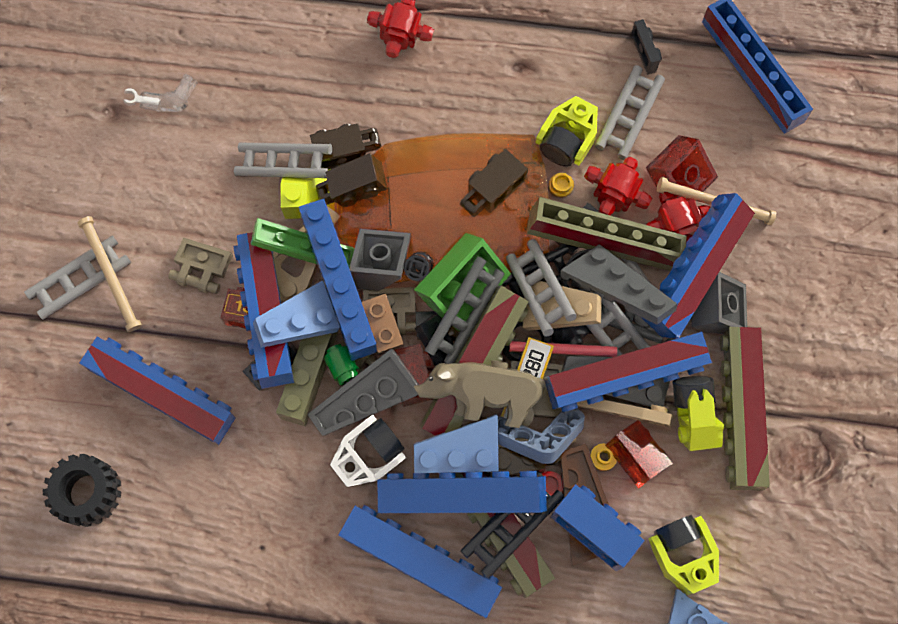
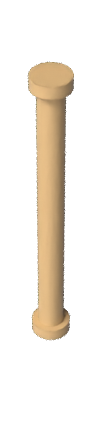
M661 177L657 184V192L663 193L665 191L709 205L717 197L668 182V179ZM749 206L755 212L752 218L762 220L766 225L770 226L774 223L776 211L768 210L767 212Z
M89 216L80 219L77 224L85 232L127 323L125 326L127 332L142 327L140 320L136 319L93 227V218Z

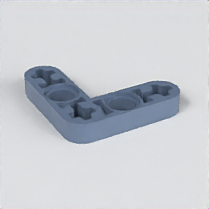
M578 409L561 412L542 433L523 425L520 428L505 426L507 418L498 416V444L543 464L553 463L583 430L584 413ZM553 434H563L565 437H557ZM516 438H525L528 441H517Z

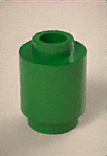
M337 344L327 349L324 360L334 381H338L339 385L343 386L358 375L357 371L359 368L355 360L351 361L346 346L342 347L341 344Z

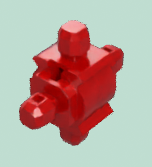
M401 0L400 3H394L393 6L387 4L383 15L378 11H370L368 14L367 23L375 28L380 27V39L384 40V43L387 45L386 55L388 57L396 58L401 49L405 50L408 46L414 48L417 37L422 41H432L434 29L425 24L421 25L422 14L417 12V9L414 7L415 0Z
M627 157L623 163H616V165L609 163L604 173L595 166L588 167L584 178L592 184H598L593 195L598 197L597 201L601 204L598 209L599 213L611 216L614 211L620 212L621 209L623 212H626L632 202L635 203V206L642 209H647L653 198L644 191H638L643 183V178H638L639 173L636 171L638 161L635 158Z
M665 191L663 193L659 192V199L662 205L657 211L658 217L646 225L687 236V243L699 227L700 220L707 214L711 206H697L694 199L686 201L685 197L677 198L675 194Z

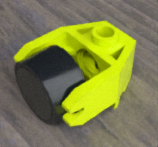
M575 96L554 108L536 137L535 143L540 145L542 154L548 160L560 166L568 167L573 162L579 166L595 141L598 107Z
M688 376L672 381L674 405L677 407L679 421L678 437L680 443H683L689 451L722 447L724 424L715 417L714 379L708 376Z
M689 515L653 531L655 536L650 537L648 540L666 579L673 582L684 594H694L719 583V549L701 516L694 519L692 515ZM700 539L703 546L701 558L682 566L675 565L670 561L666 552ZM696 571L700 574V579L696 578Z

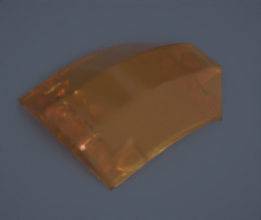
M446 134L384 144L373 156L382 163L388 189L380 192L375 197L357 201L355 205L350 207H341L337 204V214L340 216L338 219V238L345 244L348 243L351 247L355 248L360 229L411 233L406 260L415 252L422 251L428 253L433 258L435 267L462 236L468 233L483 238L509 272H512L506 261V256L515 254L516 258H519L530 250L527 246L528 241L535 239L543 254L549 252V239L526 234L531 208L539 197L548 199L545 164L543 163L538 144L535 143V135ZM506 148L528 168L527 180L493 212L489 213L484 208L477 216L473 217L460 205L461 200L468 194V180L475 171L484 169L487 166L488 160L494 154H500ZM475 199L472 201L474 204H478ZM403 268V273H402L401 279L398 280V281H396V282H394V283L406 282V281H413V280L409 279V278L406 276V274H405V272H404V268Z

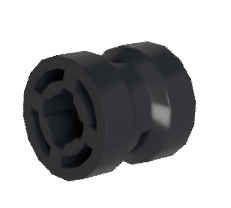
M415 252L404 263L406 276L413 281L423 280L434 267L433 258L426 252Z

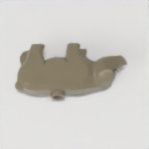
M492 360L491 365L476 362L441 363L434 367L424 383L414 386L421 398L433 399L449 395L455 396L457 407L454 415L464 416V419L479 421L484 405L492 408L507 406V420L504 425L520 428L521 425L528 427L533 421V406L541 398L545 381L529 372L507 368L508 363Z

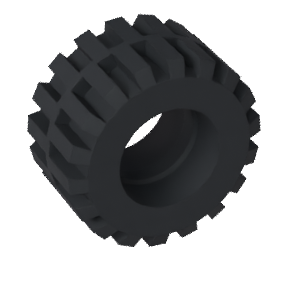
M73 454L68 456V461L64 459L58 461V468L52 467L49 470L52 475L50 478L45 477L44 483L48 485L47 489H43V495L48 497V499L44 500L46 507L51 508L49 512L53 516L58 517L59 520L79 527L80 525L89 527L92 523H102V517L109 518L112 515L110 509L112 507L117 508L119 503L115 502L116 497L121 498L122 492L117 490V487L121 486V481L116 478L118 476L117 472L104 461L92 455L80 454L78 457ZM92 476L95 486L91 498L84 504L75 506L71 498L74 484L82 477Z

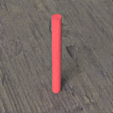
M512 341L509 352H523L526 342ZM547 343L554 346L552 354L617 356V347Z

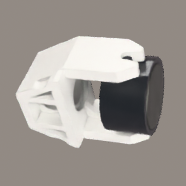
M371 415L344 436L330 465L347 487L373 482L383 477L406 458L402 453L405 448L382 418L377 420L374 415ZM361 432H363L370 444L387 463L386 465L379 468H368L354 450L355 441ZM347 462H353L355 464V470L353 472H347L345 470V464Z

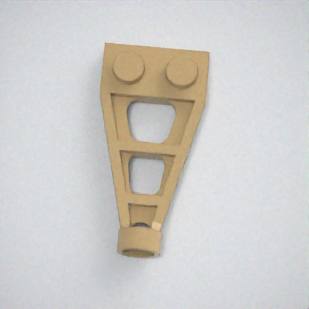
M327 206L334 225L340 216ZM303 226L299 231L306 233ZM273 252L280 299L283 302L310 288L318 268L317 264L305 261L302 274L298 277H293L281 267L282 262L289 256Z
M587 400L577 402L578 407L668 428L671 427L672 414H669L668 408L651 405V409L608 400L588 405Z

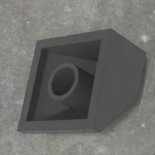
M360 229L349 268L357 289L380 291L401 279L411 233Z
M719 272L690 319L692 327L705 333L724 334L729 327H747L746 284Z

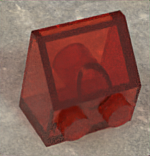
M678 135L646 167L656 187L660 178L664 177L668 179V182L704 192L718 178L700 140Z

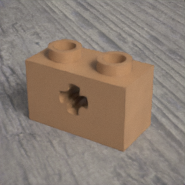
M383 294L363 301L362 305L377 344L378 354L383 355L390 349L397 350L405 347L387 295Z

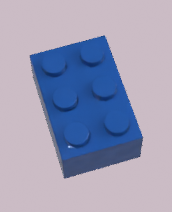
M575 484L550 518L617 572L623 569L645 541L640 537L642 532L633 524L628 522L625 525L617 518L619 514L611 506L599 504L594 499L596 495L590 489L583 485L580 488Z

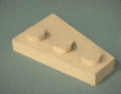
M538 281L531 287L535 295H537L549 286L546 282ZM561 286L577 317L575 320L568 322L565 316L551 324L552 328L601 324L602 297L598 294ZM552 297L543 303L541 307L546 315L559 307L555 297ZM527 304L528 313L523 320V328L527 331L541 330Z

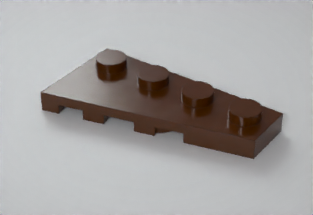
M586 443L565 450L560 459L564 496H567L575 484L580 488L583 485L596 495L594 499L602 506L604 504L609 505ZM568 533L572 567L599 558Z

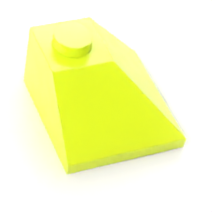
M282 177L281 210L285 219L301 218L299 206L318 201L316 185L327 179ZM335 202L327 205L335 211Z

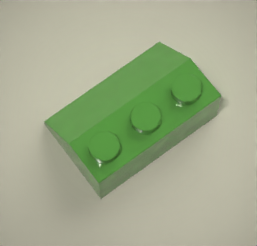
M465 233L414 291L434 312L443 318L477 256L487 261L483 270L492 275L495 269L505 273L498 286H501L511 273L483 238ZM476 279L470 293L479 298L487 284ZM464 302L456 316L467 321L473 307Z

